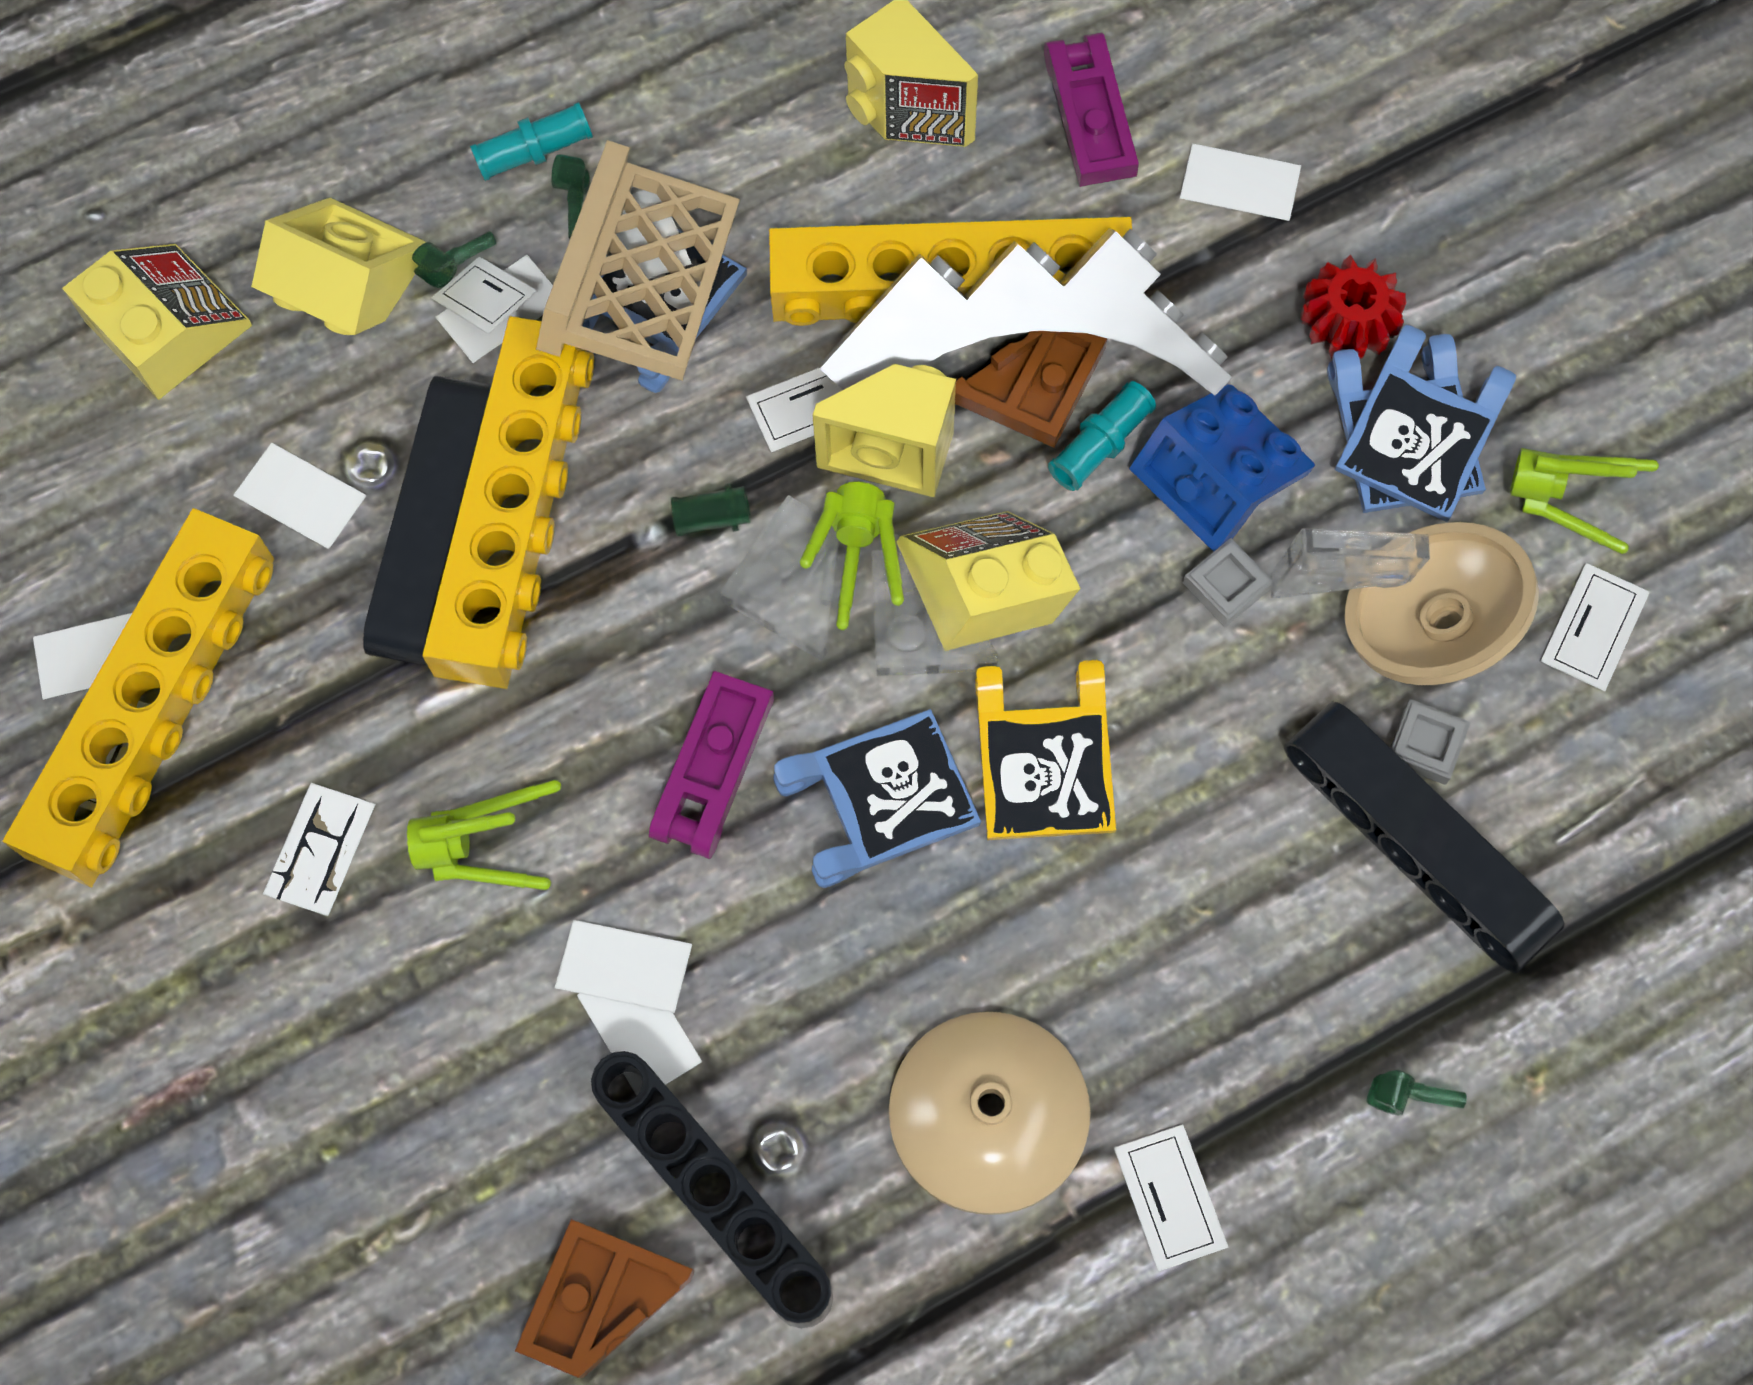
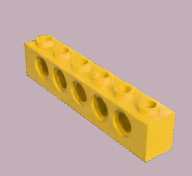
M1131 217L769 228L770 295L773 322L786 321L792 325L806 326L814 324L819 320L846 319L852 323H857L894 282L883 280L880 276L886 273H898L901 275L919 254L929 263L939 255L955 271L963 274L962 278L965 281L958 287V290L963 295L972 288L1014 241L1025 251L1035 242L1061 267L1060 269L1074 267L1109 228L1115 230L1121 237L1129 229L1132 230ZM1060 269L1052 276L1058 282L1066 275ZM831 274L843 277L842 280L835 283H826L819 280Z
M512 316L508 318L422 655L433 676L437 678L508 689L512 669L520 670L525 659L527 636L526 633L521 632L526 611H535L539 601L541 578L540 575L535 573L540 554L548 555L553 543L555 524L554 519L549 517L554 497L562 498L566 489L568 464L563 461L567 442L575 443L579 435L581 408L576 406L580 387L589 388L594 371L593 352L568 344H564L560 357L536 350L542 321ZM542 385L554 387L551 392L544 396L536 397L529 395L533 389ZM536 439L541 441L531 451L519 452L515 450L525 440ZM515 494L528 496L526 501L516 508L501 507L503 501L509 496ZM510 550L514 552L512 558L505 564L499 566L486 564L489 557L497 551ZM497 607L500 609L497 617L489 623L476 624L472 622L474 615L483 608Z
M192 508L2 840L3 843L25 859L90 888L93 887L99 874H104L111 868L119 853V838L130 818L137 816L146 806L151 794V781L162 761L169 759L177 750L183 734L182 725L193 705L201 703L207 696L213 682V669L224 649H230L238 640L243 628V615L254 595L262 594L271 580L274 557L259 535ZM213 581H221L219 588L212 595L198 597L199 592L206 584ZM184 634H191L190 640L185 647L175 652H168V648L175 638ZM160 688L159 695L152 704L137 708L140 697L146 691ZM128 743L127 752L122 759L112 764H106V758L115 746ZM96 799V806L92 814L84 820L74 822L78 807L87 800Z

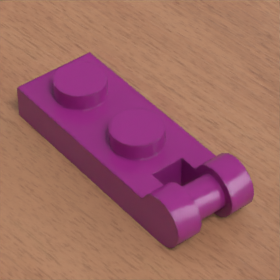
M1103 32L1084 35L1083 42L1065 45L1063 39L1045 42L1044 56L1048 75L1052 78L1079 187L1137 177L1139 162ZM1087 65L1088 69L1072 71L1071 68Z
M713 671L649 828V838L669 844L673 839L690 845L691 853L707 859L712 858L718 846L723 825L774 702L773 691ZM686 799L706 806L700 822L681 815Z

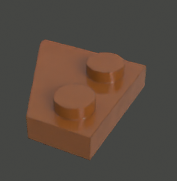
M1031 331L1022 341L1010 343L995 353L988 366L966 381L963 377L959 378L956 381L955 404L1055 448L1106 349L1107 338L1088 333Z
M571 1219L515 1352L583 1379L689 1284L695 1271L690 1267Z

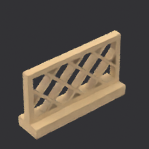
M607 140L545 305L536 350L560 357L564 344H568L683 381L740 199L628 163L630 147ZM632 186L657 194L662 203L642 209L630 193ZM701 208L722 215L721 221L699 227L688 211ZM673 216L684 232L664 239L652 222ZM637 227L649 244L627 250L616 234ZM695 246L706 263L685 269L674 252ZM659 257L670 274L649 281L638 264ZM623 269L634 286L612 293L601 276ZM701 281L700 286L698 287L696 282ZM681 288L693 305L671 312L659 294ZM645 300L656 317L634 324L623 309V306ZM608 312L619 330L605 334L583 327V323L587 318ZM687 324L686 329L684 330L681 325ZM667 331L679 348L677 356L651 348L645 338Z

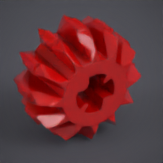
M1351 254L1343 260L1341 268L1327 262L1320 269L1318 278L1312 279L1306 286L1303 295L1306 304L1303 305L1301 311L1302 324L1312 327L1309 335L1311 345L1325 341L1330 343L1329 353L1331 359L1335 352L1342 349H1354L1358 352L1359 359L1364 357L1367 349L1380 355L1381 352L1386 350L1390 338L1399 335L1404 323L1402 313L1406 306V293L1394 290L1397 284L1396 272L1382 276L1376 273L1378 270L1376 258L1366 264L1365 268L1358 267Z

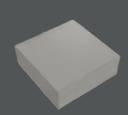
M1232 538L1187 573L1183 584L1224 627L1228 626L1269 592L1274 583Z
M1410 699L1405 706L1390 748L1418 775L1446 785L1451 779L1471 722Z

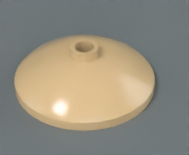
M1449 522L1423 527L1390 542L1362 567L1347 595L1345 604L1347 633L1360 658L1374 671L1389 679L1414 685H1438L1459 681L1493 666L1510 653L1522 640L1532 624L1537 611L1539 600L1538 580L1527 553L1514 539L1499 530L1485 525L1466 522Z
M1001 1012L970 1013L955 1017L936 1026L918 1040L907 1053L892 1085L889 1103L890 1130L897 1154L904 1167L928 1194L940 1202L964 1212L982 1215L1007 1214L1031 1207L1044 1200L1056 1191L1070 1176L1082 1155L1090 1126L1089 1095L1083 1075L1075 1059L1066 1047L1050 1032L1036 1023L1012 1014ZM988 1093L998 1095L1004 1103L1003 1111L996 1116L983 1114L978 1107V1100L983 1095Z

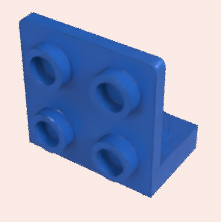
M1228 384L1216 395L1211 393L1164 417L1129 469L1214 552L1230 538L1233 539L1261 502L1306 477L1315 464L1301 451L1300 445L1294 438L1280 431L1258 410L1256 403L1251 397L1238 391L1233 385Z

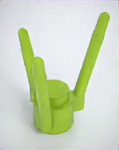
M1520 448L1512 477L1510 496L1525 498L1522 508L1523 513L1545 517L1593 542L1620 554H1625L1629 550L1626 542L1548 504L1550 498L1562 500L1569 474L1633 478L1637 475V471H1656L1659 468V463L1656 460L1560 455Z
M860 481L841 485L837 489V493H826L823 512L799 562L802 568H810L831 526L836 532L837 539L844 545H847L836 626L840 630L847 629L849 625L860 549L870 545L879 534L892 604L900 606L904 602L901 572L892 523L895 504L891 500H885L883 491L877 486Z
M552 780L456 809L431 812V816L411 818L407 825V846L413 868L416 870L432 868L435 881L462 879L519 888L549 889L551 881L546 877L460 865L457 861L460 858H467L469 856V834L512 825L515 822V815L511 812L496 815L486 814L560 791L561 783L558 780Z

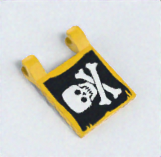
M1085 660L1079 663L1075 675L1079 707L1004 711L1002 670L997 666H983L977 669L975 688L987 840L1116 832L1106 713L1105 671L1102 661Z

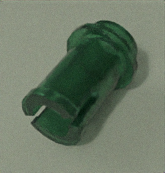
M726 483L725 490L671 498L672 517L678 537L688 533L729 526L735 532L740 531V525L751 523L750 506L745 486L733 488L732 483Z

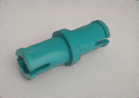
M577 102L573 104L574 106L530 122L528 117L517 121L518 128L477 145H470L484 180L487 181L492 176L534 161L537 166L547 162L545 155L586 138H593L580 103Z
M1127 382L1122 387V390L1099 414L1087 416L1080 424L1078 436L1055 459L1053 458L1048 463V469L1053 478L1067 490H1079L1082 483L1106 458H1115L1125 448L1124 439L1149 413L1151 414L1156 409V402L1151 393L1137 382Z

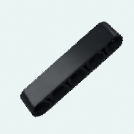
M434 376L429 384L366 616L363 648L365 654L369 656L427 665L422 655L492 384L443 376Z
M1332 701L1284 745L1287 757L1294 767L1478 947L1505 970L1518 973L1564 928L1563 917L1550 900L1346 706Z
M627 1051L613 1052L602 1058L594 1068L591 1086L596 1100L607 1115L781 1320L789 1326L800 1329L813 1327L822 1322L830 1312L833 1303L832 1285L824 1269L642 1058L637 1054ZM624 1072L639 1074L642 1077V1087L634 1099L629 1102L619 1103L609 1098V1086L616 1076ZM666 1122H676L686 1128V1137L683 1145L677 1151L670 1154H661L652 1149L651 1138L658 1126ZM717 1172L724 1174L730 1179L731 1186L725 1200L716 1206L699 1204L694 1196V1189L699 1179L707 1173ZM760 1223L774 1230L776 1240L773 1249L768 1255L760 1259H750L740 1254L738 1240L745 1228L752 1224ZM796 1276L812 1277L821 1287L819 1302L808 1312L796 1313L790 1311L784 1306L782 1299L785 1285Z

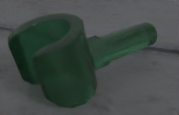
M558 154L554 159L551 184L555 189L568 191V238L570 239L582 209L583 194L587 193L590 186V175L581 158Z
M489 231L459 247L452 248L446 253L433 243L426 242L419 246L412 255V260L419 265L415 268L414 273L429 285L442 288L452 280L458 265L496 245V239Z
M1392 1070L1374 1077L1366 1099L1367 1104L1377 1110L1402 1116L1409 1098L1418 1102L1463 1109L1466 1105L1467 1095L1461 1091L1427 1086L1424 1083L1415 1082L1411 1075L1403 1071Z

